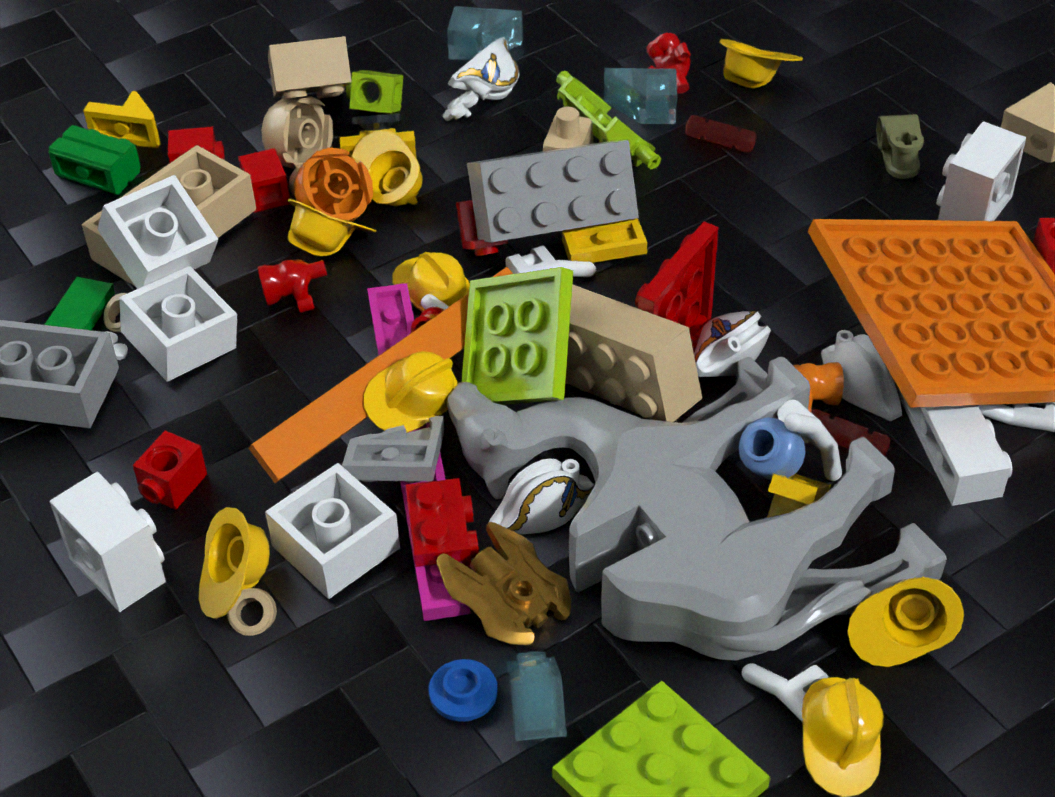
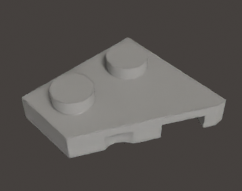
M443 416L429 418L430 427L406 433V428L404 425L387 429L382 433L367 434L350 439L342 467L357 480L364 482L406 481L417 483L420 481H433L445 431Z

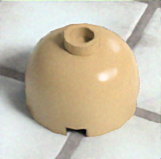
M312 96L291 99L282 98L267 111L261 129L262 142L265 150L275 148L282 166L295 170L298 165L308 160L316 151L331 147L333 139L332 120L330 115H325L320 105L325 106L321 100Z

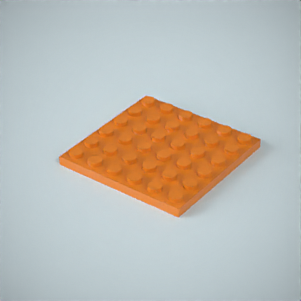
M812 220L807 231L910 408L1055 402V274L1017 221Z

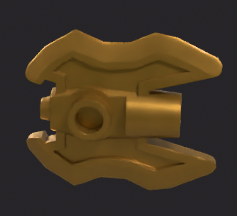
M489 522L486 531L498 553L492 547L485 548L472 560L470 568L447 554L439 555L437 564L444 586L452 599L469 606L480 617L487 636L509 644L531 645L534 642V634L529 627L531 625L537 628L541 627L548 619L546 615L548 609L552 610L554 617L559 620L568 618L571 608V596L567 579L550 571L538 559L533 543L521 534L495 522Z

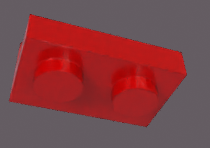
M460 479L406 484L415 567L436 565L438 556L447 554L458 562L462 561L463 565L470 568L471 558H475L479 554L476 530L467 531L466 523L474 522L471 495L462 496Z

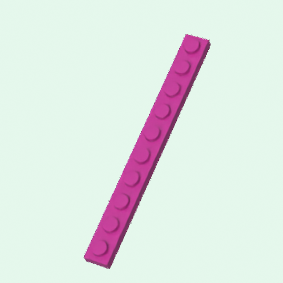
M407 283L367 289L378 356L411 334L414 316ZM428 422L427 424L423 425L422 427L414 431L430 427V423ZM440 453L433 481L446 480ZM400 481L414 561L413 544L405 486L406 484L414 483ZM420 481V482H417V483L431 482V481ZM438 564L415 567L424 621L470 614L469 606L452 599L444 586Z

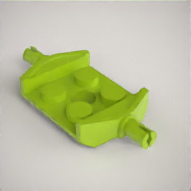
M562 71L558 74L556 82L561 85L557 94L558 100H563L564 107L576 108L579 111V117L592 120L593 135L599 139L600 143L629 140L631 160H634V166L637 167L642 163H645L649 169H655L659 166L661 157L654 152L656 148L637 135L616 116L612 119L607 114L612 107L583 83L571 76L569 72Z

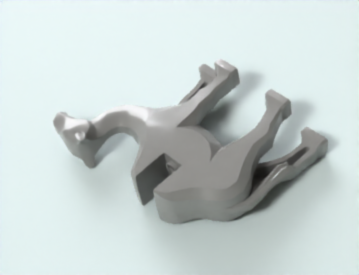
M750 357L738 361L736 385L721 398L699 409L682 423L641 419L599 401L581 397L546 401L515 412L507 406L493 403L477 390L476 385L469 382L458 383L448 395V412L456 428L463 455L469 466L485 480L487 489L494 499L503 498L507 490L509 478L532 458L546 450L559 447L570 448L586 460L594 475L596 484L569 527L570 580L578 593L602 581V625L616 637L632 641L675 642L706 656L736 661L767 651H775L829 617L852 615L859 603L903 579L927 577L939 580L946 564L947 558L945 553L915 523H911L900 529L896 551L876 562L850 569H807L814 559L841 545L849 528L869 503L891 493L895 472L894 466L865 437H860L851 442L846 459V473L819 500L786 514L752 522L747 519L737 496L715 471L728 456L739 450L738 445L741 434L755 420L766 417L778 419V409L788 400H797L808 410L809 381L784 357H778L769 362L768 374Z

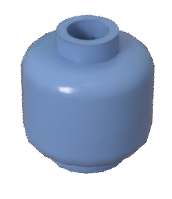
M771 417L757 419L749 424L741 434L738 445L739 456L745 467L767 480H772L773 474L783 475L787 478L791 477L802 466L805 457V445L800 434L788 430L780 419Z

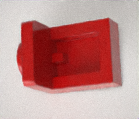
M472 200L456 202L463 249H475V255L497 253L498 245L508 244V240L485 242L484 239H478Z

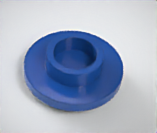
M469 659L454 660L446 663L434 673L429 683V697L432 706L440 715L454 721H471L483 716L493 707L498 693L497 681L492 671L484 664Z

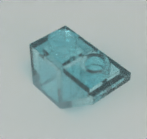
M455 6L447 29L449 59L471 60L492 42L502 37L508 41V50L522 44V11Z
M605 68L604 101L639 124H676V69Z
M541 651L517 654V661L507 662L513 729L516 741L566 736L562 676L555 658H546V653Z

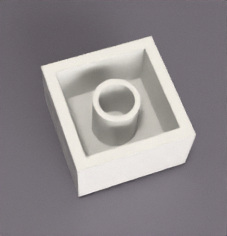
M984 121L973 134L968 133L961 144L959 152L956 155L951 154L944 165L943 176L947 178L937 198V205L941 206L938 220L994 221L1012 198L1026 137Z
M175 175L104 205L97 229L137 289L188 266L196 269L209 263L218 242L217 236Z
M191 266L119 297L122 334L167 382L236 349L237 313Z
M339 463L265 511L272 546L328 599L400 549L396 513Z
M97 471L50 500L69 558L119 612L166 582L161 566L165 558L152 535L157 531L156 526L145 510L139 509L136 511L131 506L127 494L118 483L115 482L110 485Z

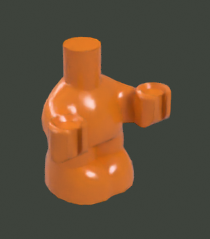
M830 362L823 365L812 363L793 365L810 384L808 411L812 413L811 406L813 400H822L828 405H839L844 389V374L839 362Z

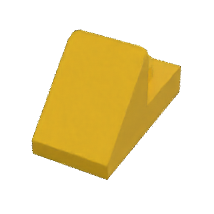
M134 90L123 106L88 102L83 110L88 130L95 129L107 136L117 139L124 138L137 146L158 148L160 146L155 117Z
M773 474L768 492L774 493V497L767 518L786 514L816 502L829 491L830 485L798 474H794L789 478Z

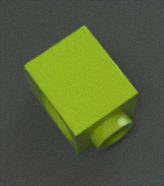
M365 70L352 72V82L346 87V97L350 99V109L390 114L401 110L403 75ZM370 82L375 83L379 88L380 93L376 101L372 100L367 94V86Z

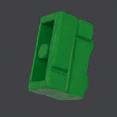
M71 125L62 134V138H58L49 146L48 153L55 175L116 195L122 192L128 185V181L131 182L140 173L141 166L135 144L124 138L117 139L101 134L95 129L88 130Z

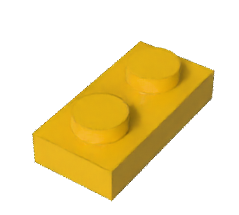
M638 218L562 231V243L569 261L595 263L647 254V240Z

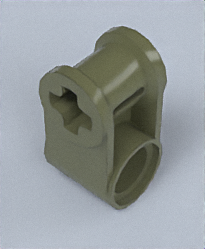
M917 114L879 116L876 129L877 143L882 151L887 172L899 179L915 177L920 172L918 151L923 147L924 142Z

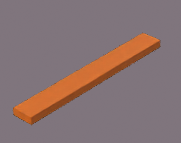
M507 266L493 277L510 275L513 273ZM469 293L251 444L248 449L273 482L276 484L368 418L364 409V392L368 383L378 373L413 353L421 351L433 352L445 360L452 358L462 351L465 346Z

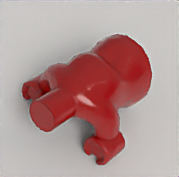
M664 33L651 41L646 48L649 57L655 62L656 67L650 66L641 74L646 84H653L655 82L673 84L677 93H685L689 89L685 78L690 67L689 49L685 42L680 43L679 38L675 34Z
M299 259L284 260L277 265L258 266L259 277L268 306L277 303L281 297L293 294L300 313L315 309L312 296L308 294V285L311 279L327 276L323 260L309 264Z

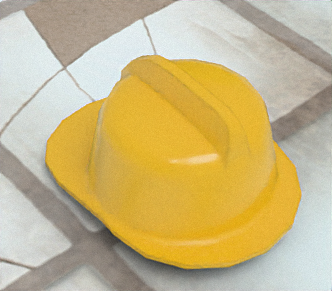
M727 39L720 40V43L727 47L724 77L726 80L744 87L756 88L770 82L783 60H803L802 57L791 54L760 50Z
M387 130L374 131L363 137L355 146L351 158L357 163L361 161L367 167L373 183L372 199L376 203L391 206H402L407 203L416 205L418 203L416 196L422 187L423 178L418 160L405 142L397 134Z
M288 199V202L295 207L288 233V241L290 244L310 254L327 256L338 252L355 229L376 233V230L330 217L304 203Z
M424 252L419 257L406 260L398 265L392 275L394 285L407 283L410 301L421 312L425 310L421 305V300L427 294L435 296L450 307L469 293L470 283L464 276L460 263L454 257L445 253Z
M421 351L399 360L378 373L368 383L364 392V409L368 418L379 429L384 431L404 425L406 433H409L427 424L429 418L446 412L448 410V395L457 385V380L451 370L452 360L450 358L444 360L433 352Z
M226 507L218 511L211 520L206 534L205 558L199 585V602L203 613L207 617L215 619L226 615L230 611L242 590L252 588L259 582L269 562V543L264 530L247 523L244 514L237 508Z
M927 577L903 579L859 603L850 616L847 632L851 647L861 659L872 665L891 667L906 663L953 641L962 628L964 611L961 599L955 591L940 580Z
M822 678L812 684L803 697V753L806 768L815 783L826 792L840 797L856 796L870 788L879 774L881 760L880 731L883 725L881 705L875 695L860 684L859 679Z

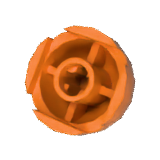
M329 147L316 151L301 165L294 181V195L296 201L313 207L330 217L352 222L366 210L367 204L371 202L373 197L372 179L367 167L361 161L357 163L348 156L350 152L344 149Z

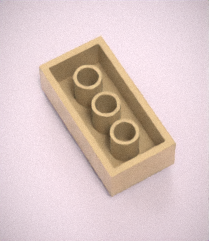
M345 36L269 45L268 59L274 98H299L307 96L308 93H317L318 99L338 97L352 82Z
M198 145L122 196L124 197L175 175L217 238L256 210L250 174ZM101 210L82 224L91 259L135 286L97 230L102 213Z
M572 284L566 384L609 401L611 404L635 412L644 418L658 421L674 422L702 399L689 327Z

